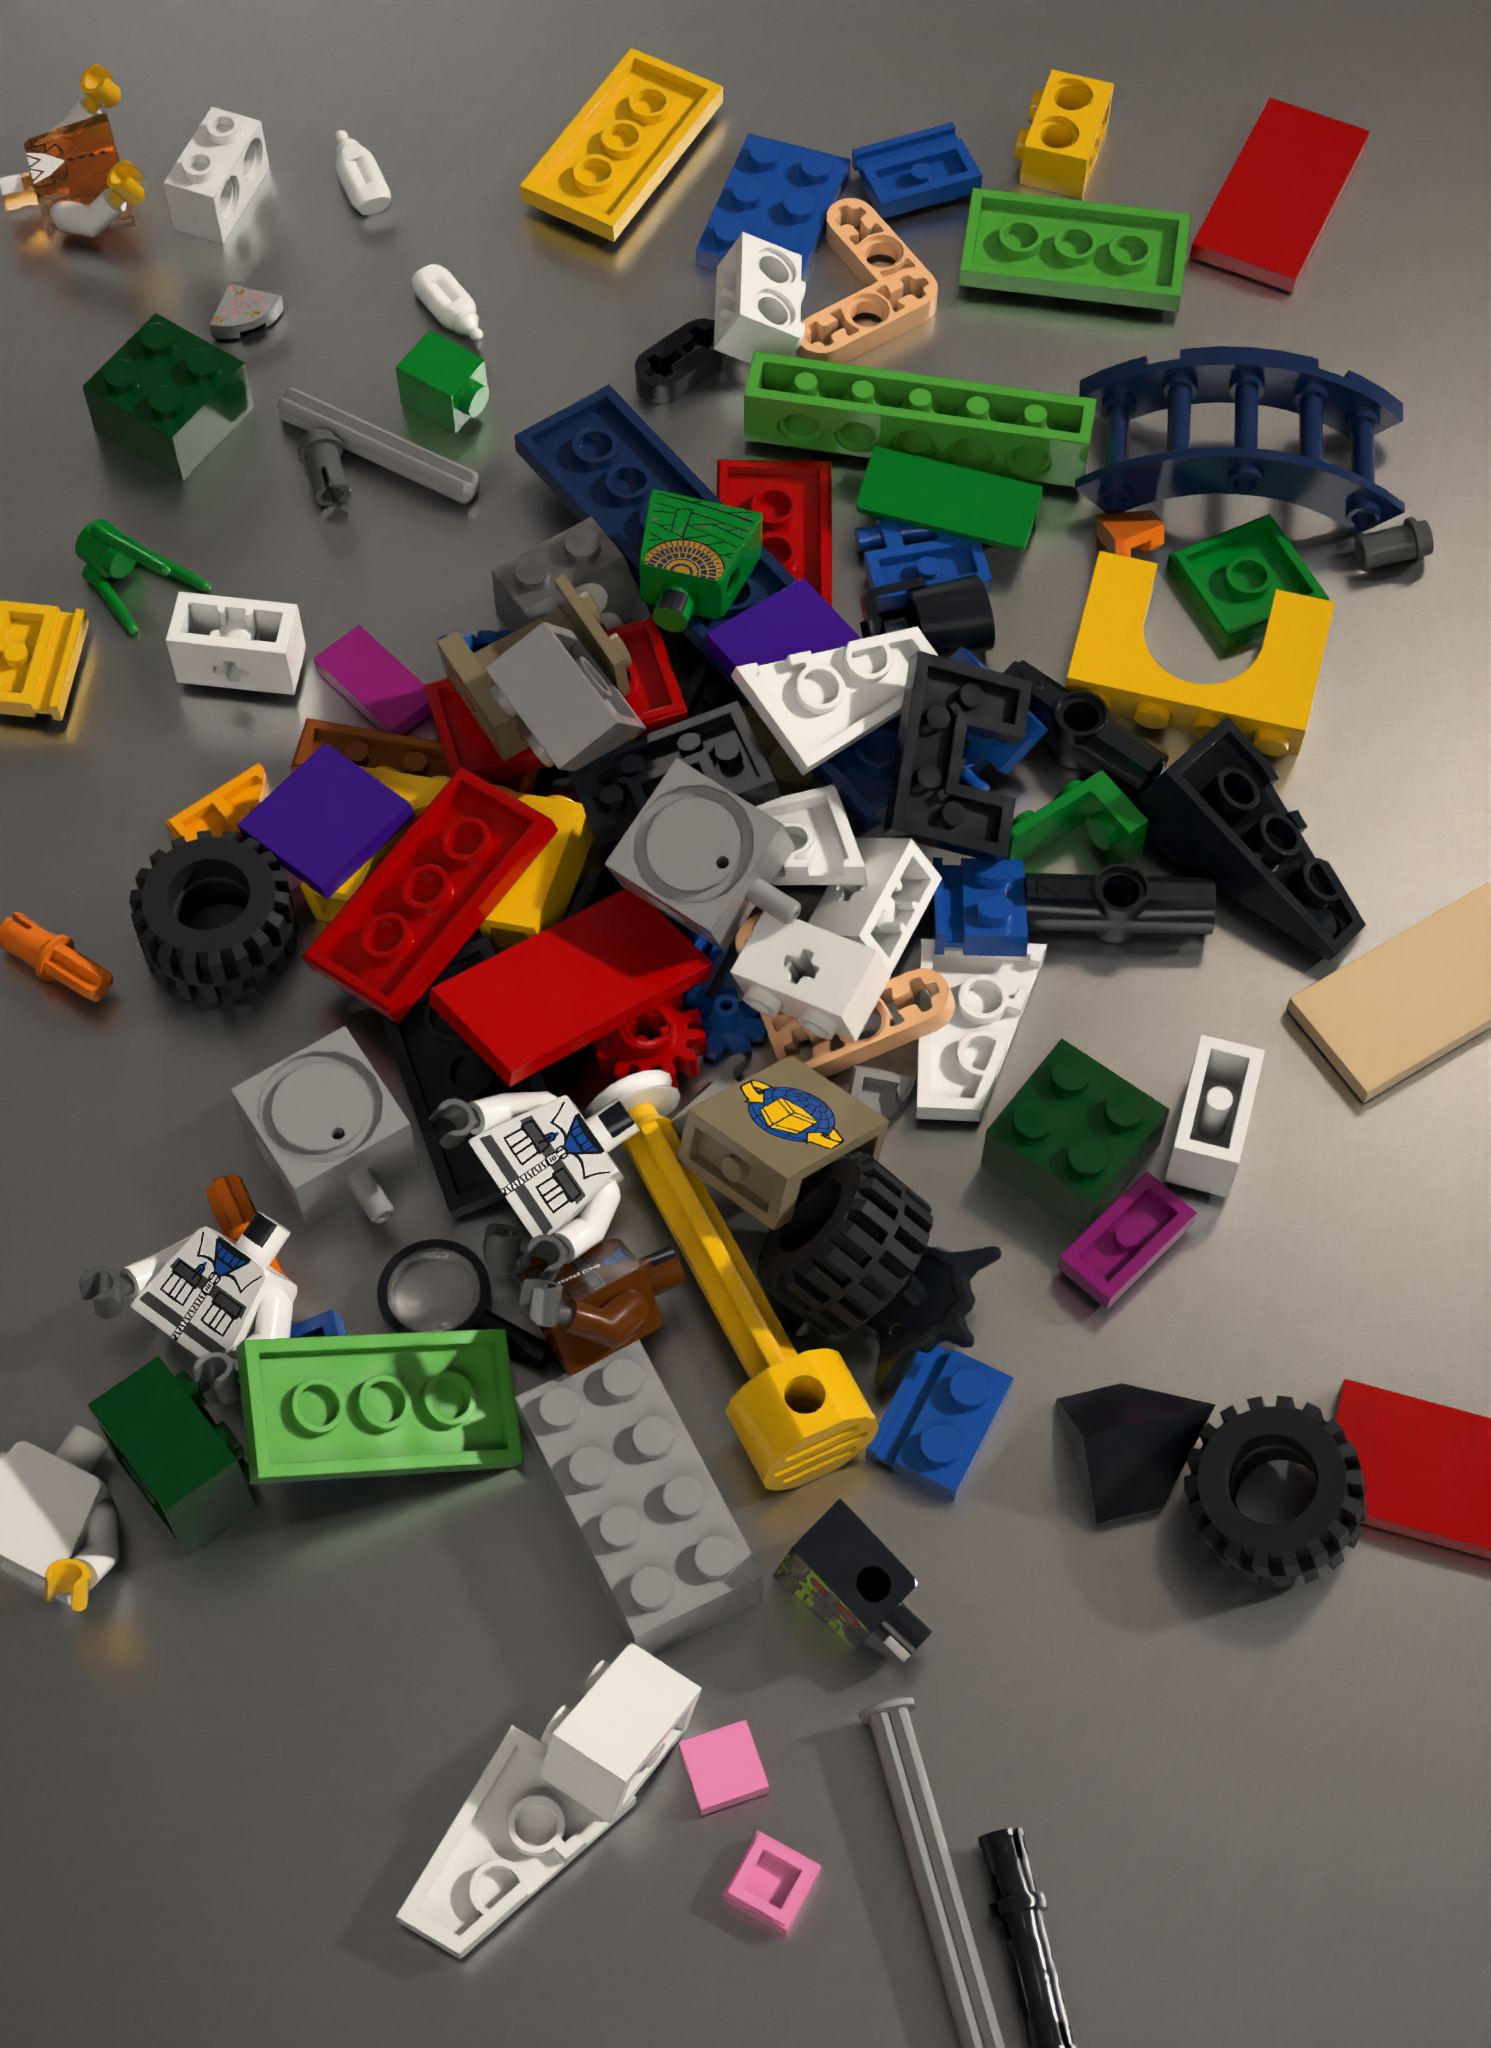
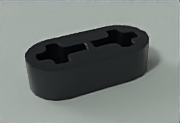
M707 318L692 320L638 356L635 363L636 389L641 398L650 403L668 404L679 399L718 373L726 365L728 355L714 350L715 320ZM699 345V347L693 349V346ZM670 373V377H668V378H665V377H664V376H666L667 374Z

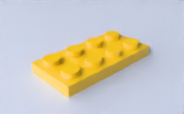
M630 48L520 184L521 201L615 242L723 103V86L639 50Z

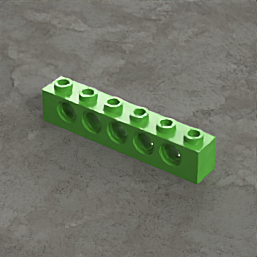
M754 351L744 393V440L870 458L873 447L878 446L1002 477L1075 487V479L1085 475L1097 399Z

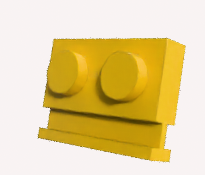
M0 600V714L36 718L37 713L50 714L53 720L62 721L89 625L85 609L76 608L75 613L60 612L59 606Z

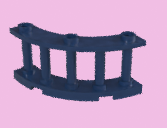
M1216 346L1180 349V359L1159 361L1149 364L1147 356H1143L1105 368L1080 380L1079 397L1097 399L1095 411L1107 420L1105 467L1075 479V489L1107 514L1121 513L1147 503L1181 496L1199 494L1251 495L1286 501L1306 507L1342 524L1356 535L1405 513V503L1383 487L1375 484L1374 435L1403 422V403L1384 388L1350 370L1343 377L1319 369V359L1305 355L1255 347ZM1219 402L1235 403L1234 447L1190 448L1191 405ZM1258 405L1299 414V455L1258 449ZM1168 409L1167 451L1129 459L1130 420L1155 411ZM1323 424L1338 431L1351 441V471L1323 462Z

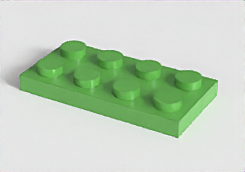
M973 188L958 285L1179 312L1191 213Z
M506 1329L243 1340L236 1347L250 1485L514 1468L523 1462Z

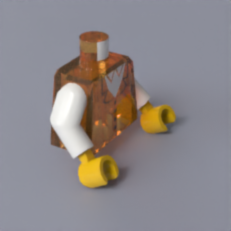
M93 64L89 66L81 77V90L88 96L86 98L79 97L64 119L49 131L29 138L25 142L24 148L30 172L0 178V187L7 211L40 205L46 230L52 234L73 233L92 238L98 236L106 229L136 226L131 206L139 205L144 200V188L139 184L143 181L144 174L128 160L119 161L107 113L102 114L99 109L101 106L105 108L114 107L121 99L120 88L112 82V74L101 65Z

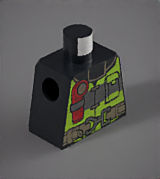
M840 1498L790 1549L773 1574L786 1589L856 1650L874 1633L904 1663L933 1632L902 1602L918 1585L916 1578ZM857 1589L867 1592L873 1602H869L861 1597Z

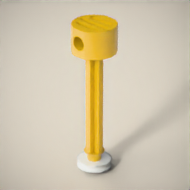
M644 1070L628 1075L599 1093L587 1107L584 1119H588L618 1098L640 1129V1131L622 1142V1149L630 1155L750 1379L730 1399L725 1412L766 1489L781 1491L800 1487L839 1469L860 1454L873 1441L879 1429L874 1414L839 1351L822 1348L804 1351L800 1354L796 1353L702 1179L678 1162L677 1156L681 1141L674 1130L675 1124L669 1117L678 1107L681 1095L677 1088L671 1086L672 1079L670 1074L662 1070Z

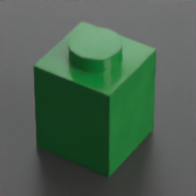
M430 330L396 366L401 405L455 434L470 417L478 416L487 404L489 388L487 385L485 359Z

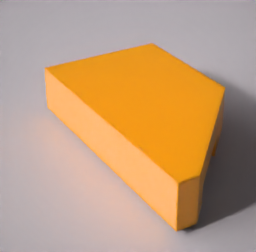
M257 763L167 820L165 824L168 834L174 840L184 836L186 842L198 839L197 832L210 830L212 838H221L225 830L237 832L239 841L243 843L246 839L242 836L237 824L263 800L267 782L264 768L260 763Z

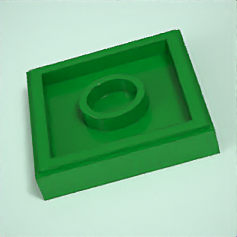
M1270 513L1172 552L1168 556L1167 568L1224 652L1265 635L1276 589L1328 601L1330 599Z

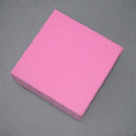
M746 1719L678 1742V1748L701 1816L769 1793V1784Z
M757 1830L724 1890L722 1900L787 1936L821 1872L822 1865Z

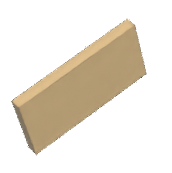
M1489 882L1289 998L1287 1010L1363 1103L1491 1027V884Z

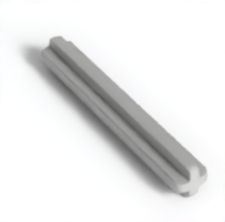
M289 388L285 391L283 397L279 398L277 408L279 409V417L282 420L308 432L314 429H328L342 441L344 449L463 504L469 503L479 489V475L477 472L300 390Z

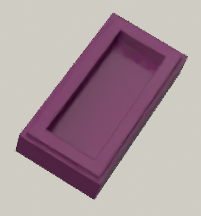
M360 625L314 658L316 671L380 731L403 735L432 713L423 683Z

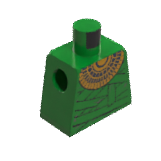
M657 489L652 490L639 565L640 599L646 604L655 606L652 616L659 627L671 632H681L687 628L692 614L715 620L725 616L761 557L763 513Z

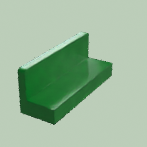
M874 446L856 501V509L861 514L1016 552H1023L1026 549L1030 532H1035L1041 514L1043 486Z

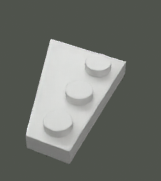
M912 627L849 641L845 647L814 654H811L809 650L788 655L786 660L760 666H758L757 662L737 666L731 677L803 776L901 714L909 658L918 651L937 656L938 654L919 628Z
M829 785L790 794L756 806L784 825L795 846V849L771 885H867L865 865L836 787Z
M921 939L919 968L933 969L943 976L954 995L955 1009L952 1018L944 1027L917 1040L915 1119L980 1122L1042 966L1047 944L1028 943L1027 957L963 955V948L945 947L944 955H936L934 952V939ZM927 990L919 992L918 1007L921 1012L932 1008L931 996Z
M512 1725L396 1915L397 1921L455 1957L462 1959L636 1804V1797L633 1796L611 1824L539 1776L548 1746Z

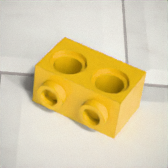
M1051 70L1044 91L1035 89L1028 113V122L1032 123L1030 129L1021 127L1018 134L1014 160L1022 162L1019 185L1082 199L1109 123L1114 83Z

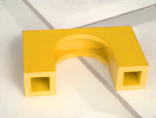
M1099 551L1065 688L1071 692L1076 690L1092 692L1105 701L1109 713L1133 718L1136 723L1143 727L1151 729H1164L1167 726L1191 731L1199 739H1202L1228 717L1261 753L1271 756H1281L1289 753L1298 756L1307 729L1335 602L1276 589L1261 651L1252 665L1240 675L1224 682L1215 684L1191 683L1165 671L1154 660L1145 642L1143 628L1154 588L1158 563Z
M359 766L408 801L412 806L415 816L327 900L304 882H301L300 888L316 920L331 922L451 778L446 776L429 778L405 774L387 766L376 768ZM494 785L551 818L559 830L479 926L482 936L488 934L493 942L496 953H500L563 921L593 841L592 832L582 803L574 802L560 795L542 797L518 793L508 787Z

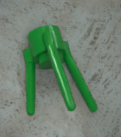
M104 519L94 520L80 532L76 540L75 552L87 564L82 571V577L96 587L111 611L130 635H135L138 632V626L108 583V577L123 578L133 570L136 562H139L161 575L166 576L169 574L202 592H208L211 589L208 581L145 548Z

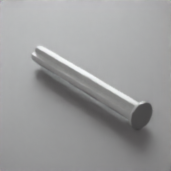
M902 1697L874 1704L859 1713V1718L862 1724H870L961 2048H1005L909 1713L916 1707L914 1699Z

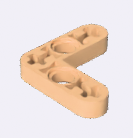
M845 198L833 203L826 214V240L829 246L866 288L804 319L802 322L805 324V333L802 343L796 351V357L845 364L933 317L937 307L938 283L929 270L869 204L856 198ZM860 226V233L855 229ZM877 254H884L893 258L895 263L889 267L878 268L872 266L867 259ZM860 313H872L877 315L882 321L877 325L864 327L855 323L852 318Z
M762 913L748 918L738 931L735 938L738 955H740ZM927 968L910 970L889 979L872 1012L881 1016V1025L876 1034L867 1039H857L856 1042L838 1035L844 1047L837 1050L831 1042L833 1041L832 1039H824L810 1033L798 1023V1018L780 1011L776 1017H770L762 1013L760 1015L779 1061L789 1055H793L802 1061L798 1056L800 1053L799 1043L809 1039L814 1045L812 1048L814 1057L803 1063L826 1078L938 1031L952 1018L955 1001L948 983L940 973ZM927 990L931 996L932 1008L921 1012L916 1005L917 997L915 994ZM893 1001L903 1022L895 1025V1020L886 1004Z

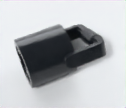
M976 574L926 585L925 577H919L869 589L860 598L864 621L859 623L863 638L886 633L883 618H879L875 597L906 590L903 603L907 629L918 627L938 656L949 659L960 646L969 650L972 654L992 650L995 645V624L990 600L984 583Z

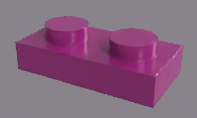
M1146 1171L1059 1256L1057 1267L1107 1310L1194 1224L1197 1212L1151 1173Z

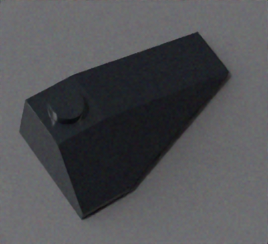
M1226 717L1167 768L1132 803L1149 820L1146 833L1167 855L1202 878H1213V883H1215L1216 887L1330 961L1366 924L1330 863L1320 858H1315L1301 834L1308 826L1299 811L1288 812L1275 791L1273 784L1279 780V777L1270 762L1238 727Z

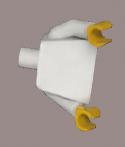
M73 1425L55 1455L28 1441H20L8 1453H0V1569L45 1592V1602L50 1603L53 1598H56L71 1605L73 1611L82 1612L88 1604L89 1590L118 1562L119 1513L114 1507V1500L106 1484L98 1477L92 1475V1472L108 1449V1444L92 1431L82 1426Z

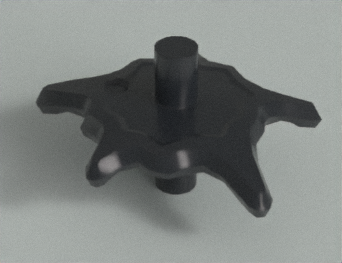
M926 1246L918 1265L897 1295L882 1310L862 1325L866 1332L876 1336L879 1342L880 1351L874 1382L878 1391L885 1392L890 1389L900 1367L912 1353L919 1351L930 1353L939 1343L945 1341L963 1348L974 1345V1336L968 1329L965 1317L972 1311L976 1301L971 1290L970 1281L978 1271L1001 1258L1002 1252L999 1247L988 1246L968 1251H948L941 1247Z

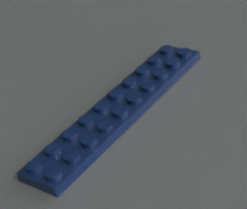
M609 384L514 435L516 452L581 522L592 516L624 555L633 577L639 585L640 556L650 495L653 489L723 504ZM763 545L759 561L725 616L715 620L692 614L687 628L682 631L752 708L751 703L731 677L732 674L706 647V633L797 581ZM901 714L811 770L824 786L833 785L837 788L843 807L866 832L885 821ZM964 755L960 775L965 771L966 757Z

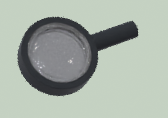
M429 1239L413 1243L395 1254L381 1273L377 1288V1299L382 1320L390 1334L506 1329L508 1352L542 1369L552 1355V1350L544 1340L491 1312L492 1291L488 1272L480 1258L470 1249L459 1243L444 1239Z

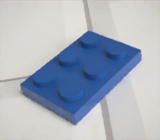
M748 133L696 247V265L717 270V266L740 234L745 232L802 255L801 280L804 281L826 232L827 211L833 203L840 199L850 176L851 159Z

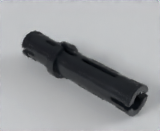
M1021 1827L1015 1829L1006 1828L982 1835L978 1838V1844L981 1848L984 1865H986L993 1902L988 1905L989 1914L992 1922H998L1004 1941L1017 2004L1026 2033L1028 2048H1077L1071 2025H1069L1055 1959L1046 1931L1043 1911L1048 1909L1045 1892H1038L1028 1857L1029 1853L1024 1829Z

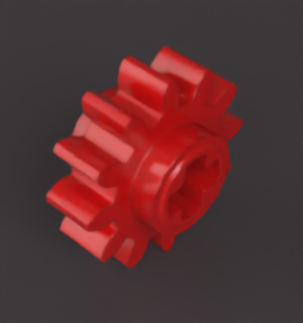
M680 994L593 1041L595 1051L598 1052L596 1056L600 1073L603 1075L614 1073L615 1081L617 1082L628 1075L644 1070H662L670 1074L672 1079L671 1086L678 1089L676 1074L682 1072L687 1076L697 1077L699 1074L697 1056L707 1054L708 1051L706 1033L702 1031L703 1025L700 1010L690 1009L685 1011L683 994Z

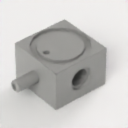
M678 758L673 762L605 862V866L622 887L724 952L755 906H758L786 925L793 923L801 911V905L798 901L771 885L795 849L784 825Z
M346 1026L230 1089L243 1131L305 1228L356 1199L372 1222L381 1223L393 1214L394 1207L380 1186L419 1164L411 1123Z

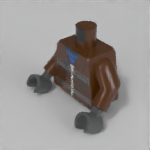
M497 1223L489 1224L486 1227L482 1246L486 1265L497 1273H510L515 1271V1269L522 1271L516 1274L521 1286L519 1311L525 1317H529L535 1322L538 1332L569 1376L584 1370L659 1329L663 1324V1318L655 1296L686 1283V1276L682 1265L671 1246H667L637 1260L620 1239H609L598 1243L572 1262L564 1264L553 1282L540 1280L542 1272L549 1264L539 1257L529 1259L524 1265L520 1264V1258L524 1252L519 1251L523 1236L520 1230L509 1225Z

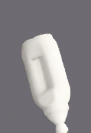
M337 131L335 134V139L338 142L335 150V171L352 206L361 215H373L384 211L390 206L391 191L375 158L358 141L348 138L346 131Z
M430 264L419 269L412 276V289L438 322L459 335H470L472 341H480L483 337V332L478 328L479 317L476 314L477 308L470 295L452 274L439 264Z

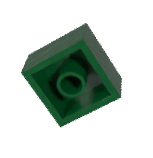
M157 313L82 386L93 427L97 433L181 481H184L254 408L246 366L243 361Z
M1061 1038L986 1130L981 1166L1083 1234L1113 1205L1160 1145L1170 1109Z
M157 1356L89 1403L88 1407L116 1460L186 1555L190 1556L257 1507L248 1487L250 1475L249 1466L243 1458L246 1455L244 1448L223 1420L218 1424L214 1422L204 1407L207 1404L204 1395L190 1375L184 1369L173 1375L161 1358Z

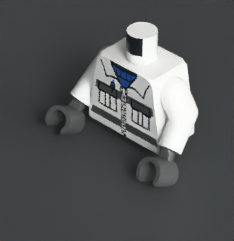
M548 1091L502 1093L469 1103L456 1098L447 1099L430 1115L429 1121L447 1118L456 1126L457 1130L446 1133L439 1140L440 1145L444 1148L457 1146L470 1132L476 1135L468 1141L533 1237L520 1258V1264H526L533 1257L542 1258L549 1264L542 1272L540 1280L553 1282L564 1264L572 1262L604 1239L621 1200L618 1186L625 1179L608 1152L640 1131L618 1098L586 1120L567 1095L557 1097Z
M257 1211L237 1242L204 1226L193 1235L164 1250L122 1268L120 1277L116 1271L105 1266L87 1270L79 1281L81 1296L84 1300H90L95 1297L93 1299L95 1314L104 1319L114 1318L121 1312L124 1306L123 1297L128 1295L134 1299L130 1305L131 1308L199 1358L193 1366L192 1374L200 1391L205 1393L213 1386L217 1401L223 1404H231L241 1394L236 1347L243 1340L290 1338L293 1302L297 1295V1285L271 1267L270 1264L291 1232Z

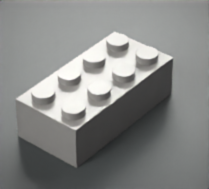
M640 1340L631 1343L576 1374L569 1376L568 1373H565L515 1397L520 1429L628 1644L632 1642L653 1656L763 1602V1574Z

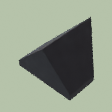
M1123 1383L1057 1398L1056 1406L1095 1528L1161 1513L1187 1461L1191 1447L1194 1448L1199 1438V1433L1206 1425L1216 1404Z

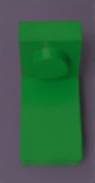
M1101 770L1084 782L1081 780L1070 782L1058 792L1052 802L1036 812L1027 810L1015 817L1012 823L1008 858L1006 859H1020L1024 862L1085 824L1090 838L1100 849L1109 850L1120 863L1126 864L1142 854L1149 820L1105 772Z

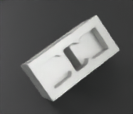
M211 106L163 182L175 230L224 244L270 168L260 120Z
M742 232L717 266L714 350L750 364L754 351L787 356V354L793 355L798 350L805 333V324L801 322V303L806 290V284L801 280L802 255L748 233Z

